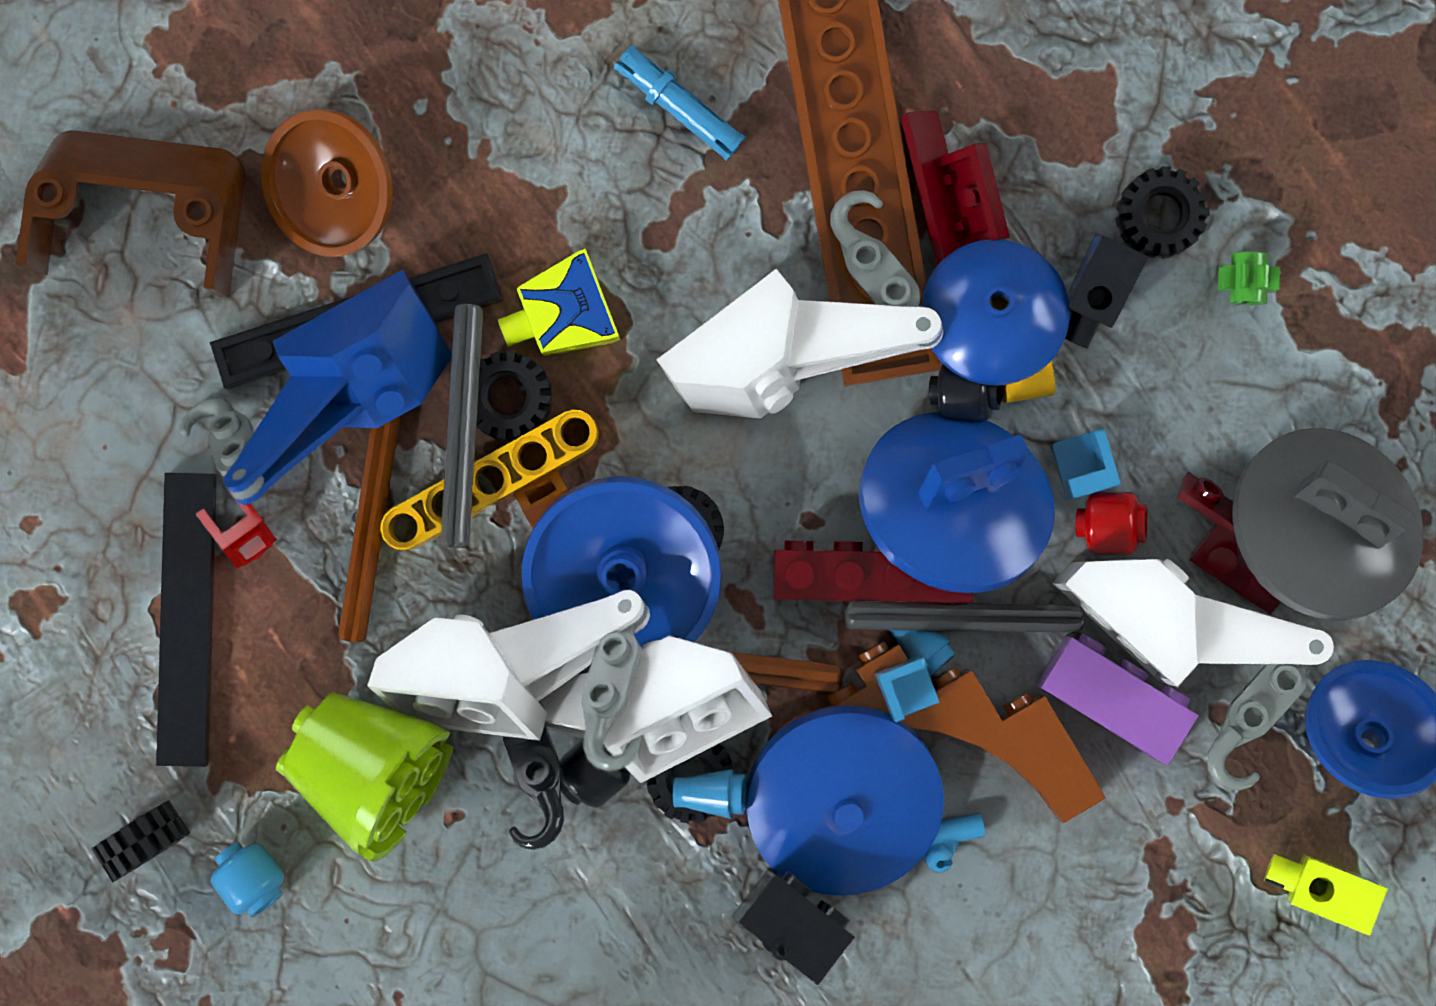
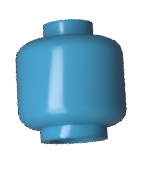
M235 842L214 859L219 866L211 875V884L233 914L242 915L248 913L251 918L255 917L274 904L283 895L280 887L284 883V873L262 844H250L243 848L239 842Z

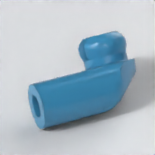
M981 813L941 820L936 838L923 857L929 869L937 873L947 871L953 864L951 858L961 841L985 837Z

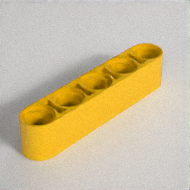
M569 410L474 462L471 518L514 495V492L556 469L559 470L588 454L595 448L599 440L597 423L589 414L581 410ZM582 420L588 424L590 434L583 445L570 446L565 442L563 430L570 421ZM538 443L546 450V461L540 469L534 471L527 470L522 465L521 453L527 445ZM497 467L503 474V485L497 493L485 494L479 487V476L486 468ZM444 479L391 508L384 515L380 531L382 538L389 546L399 550H413L441 536L442 516L437 511L436 501L439 495L444 492ZM409 514L416 520L418 526L417 533L412 540L404 543L395 536L394 523L400 516Z

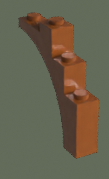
M883 640L859 654L863 663L854 667L864 685L856 689L851 682L841 687L836 692L827 696L830 705L825 708L861 706L890 715L874 672L908 659L899 644L895 643L888 647ZM954 666L931 680L939 703L905 715V719L901 720L910 728L944 733L977 745L1008 763L1036 789L1055 817L1062 823H1066L1106 799L1047 698L1042 694L1038 693L1032 697L1029 691H1026L1003 705L1006 713L999 716L973 671L966 668L959 672L957 666ZM809 707L794 715L785 724L787 725L795 719L812 712L811 708Z

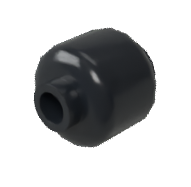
M942 364L939 376L930 377L929 401L931 405H938L941 416L946 419L985 422L991 417L993 410H1000L1002 385H984L969 381L953 373Z
M584 739L580 740L560 759L563 769L561 791L569 801L577 805L582 802L590 807H600L623 789L630 780L631 773L625 767L619 770L606 771L596 768L588 761L584 751ZM603 744V750H604V752H605L606 754L610 755V756H614V755L606 748L605 744Z

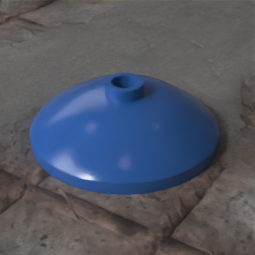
M1007 240L977 241L949 254L931 274L921 303V307L934 310L939 315L942 323L943 337L935 347L931 348L935 356L944 366L958 376L984 385L1013 384L1028 379L1040 372L1060 350L1070 321V309L1067 308L1069 303L1067 290L1055 268L1038 252L1022 244ZM995 296L1003 297L1007 301L1008 307L1004 310H996L991 306L990 299Z
M1360 660L1336 667L1319 681L1307 703L1305 725L1314 753L1330 774L1357 792L1383 799L1410 797L1428 789L1436 782V693L1423 680L1394 664L1375 660ZM1362 738L1371 741L1374 748L1365 744Z

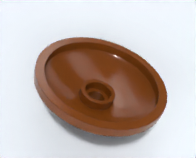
M313 109L291 116L279 125L270 137L264 151L261 166L263 194L274 221L291 241L316 255L338 257L359 251L376 239L384 228L390 214L393 196L392 177L387 159L379 143L360 122L339 111ZM342 171L346 176L347 184L342 179Z

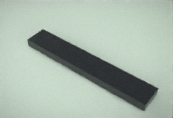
M488 253L408 278L435 323L454 317L455 307L459 304H474L483 308L504 301ZM352 297L210 342L224 389L228 390L287 371L277 356L273 341Z
M164 472L156 766L206 767L209 765L215 540L196 516V513L204 508L215 523L217 474Z

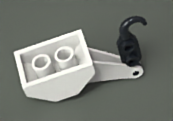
M667 636L662 640L650 641L641 647V656L628 704L624 712L615 720L606 733L603 744L616 756L627 750L632 740H640L641 746L637 756L625 768L642 783L772 717V714L761 690L732 653ZM588 673L575 675L540 700L548 712L540 740L503 736L504 745L521 789L542 808L545 816L543 829L534 836L523 835L517 827L510 828V836L514 843L521 848L530 850L544 848L552 843L562 830L564 823V810L561 803L563 769L548 729L584 739L586 727L582 695Z

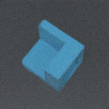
M1104 428L1052 444V453L1067 500L1121 485Z
M921 655L874 672L888 711L895 722L904 720L905 715L939 703L927 671L926 659Z

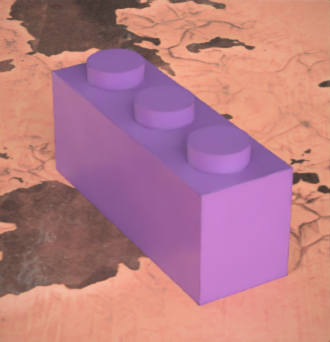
M1082 633L1078 641L1073 637L1065 636L1035 686L1148 756L1168 766L1199 716L1187 708L1191 700L1167 685L1164 686L1161 692L1145 682L1149 674L1123 659L1120 666L1103 657L1107 648Z

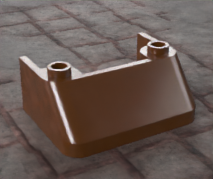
M76 130L62 132L53 139L26 186L16 265L37 274L48 275L54 223L56 219L67 216L75 207L79 182L175 194L173 215L180 230L191 237L210 239L203 288L220 297H230L245 182L244 167L235 155L221 148Z

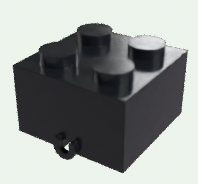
M766 870L733 913L732 917L761 940L764 948L771 952L775 959L779 961L786 960L816 985H819L855 938L845 929L850 920L822 899L817 906L805 898L811 889L788 871L783 875L778 874L777 876L773 872Z

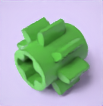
M1232 253L1231 265L1219 267L1218 291H1230V304H1267V293H1275V291L1280 290V267H1269V254Z

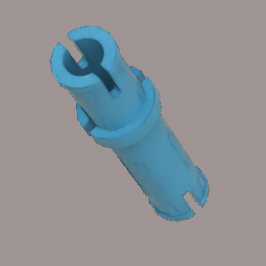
M635 45L629 46L619 58L621 61L615 64L613 69L647 95L645 100L652 106L656 103L720 154L725 161L739 148V144L746 138L744 134L739 133L675 80L677 77L675 73L670 69L666 72L641 53Z

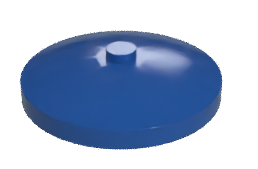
M615 476L591 480L568 490L548 506L536 522L528 539L522 562L523 594L533 620L598 601L621 591L631 590L636 592L650 610L648 623L634 634L640 647L650 641L662 640L667 636L694 643L704 632L715 612L721 586V561L717 543L708 524L700 513L687 500L671 489L656 482L635 477Z
M834 706L807 713L784 726L766 743L759 753L747 783L746 813L753 841L760 854L779 875H783L788 871L810 888L812 892L838 896L857 895L880 889L898 880L914 868L927 853L936 838L943 816L944 791L942 780L935 760L924 741L902 721L895 722L891 715L861 706Z

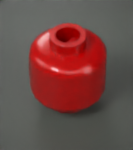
M1098 491L1092 493L1087 499L1086 508H1077L1076 537H1084L1088 550L1095 555H1132L1137 550L1139 543L1146 544L1147 505L1139 504L1137 496L1132 492Z

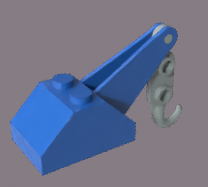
M402 269L273 341L277 356L291 376L255 432L252 423L246 415L234 410L233 406L226 399L216 397L204 400L194 406L183 418L180 425V433L183 437L189 436L192 426L198 420L215 414L216 418L210 425L208 440L216 468L224 477L223 483L237 503L247 505L262 497L282 476L342 427L379 428L421 405L451 360L452 352Z

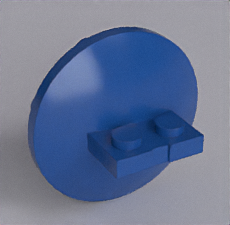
M940 412L925 413L906 419L892 427L877 441L863 467L860 478L859 502L861 513L875 544L890 563L914 579L938 589L960 593H979L1004 587L1022 577L1032 568L1046 548L1052 534L1055 517L1054 498L1043 468L1030 452L1021 434L1013 436L1008 431L987 420L985 422H969L946 419L941 416Z

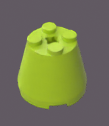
M332 691L315 709L308 705L298 714L292 726V731L297 733L291 746L279 758L276 771L290 782L354 852L370 862H376L388 855L405 838L406 830L401 827L402 825H407L415 817L422 803L428 806L445 775L454 747L446 742L451 732L434 722Z

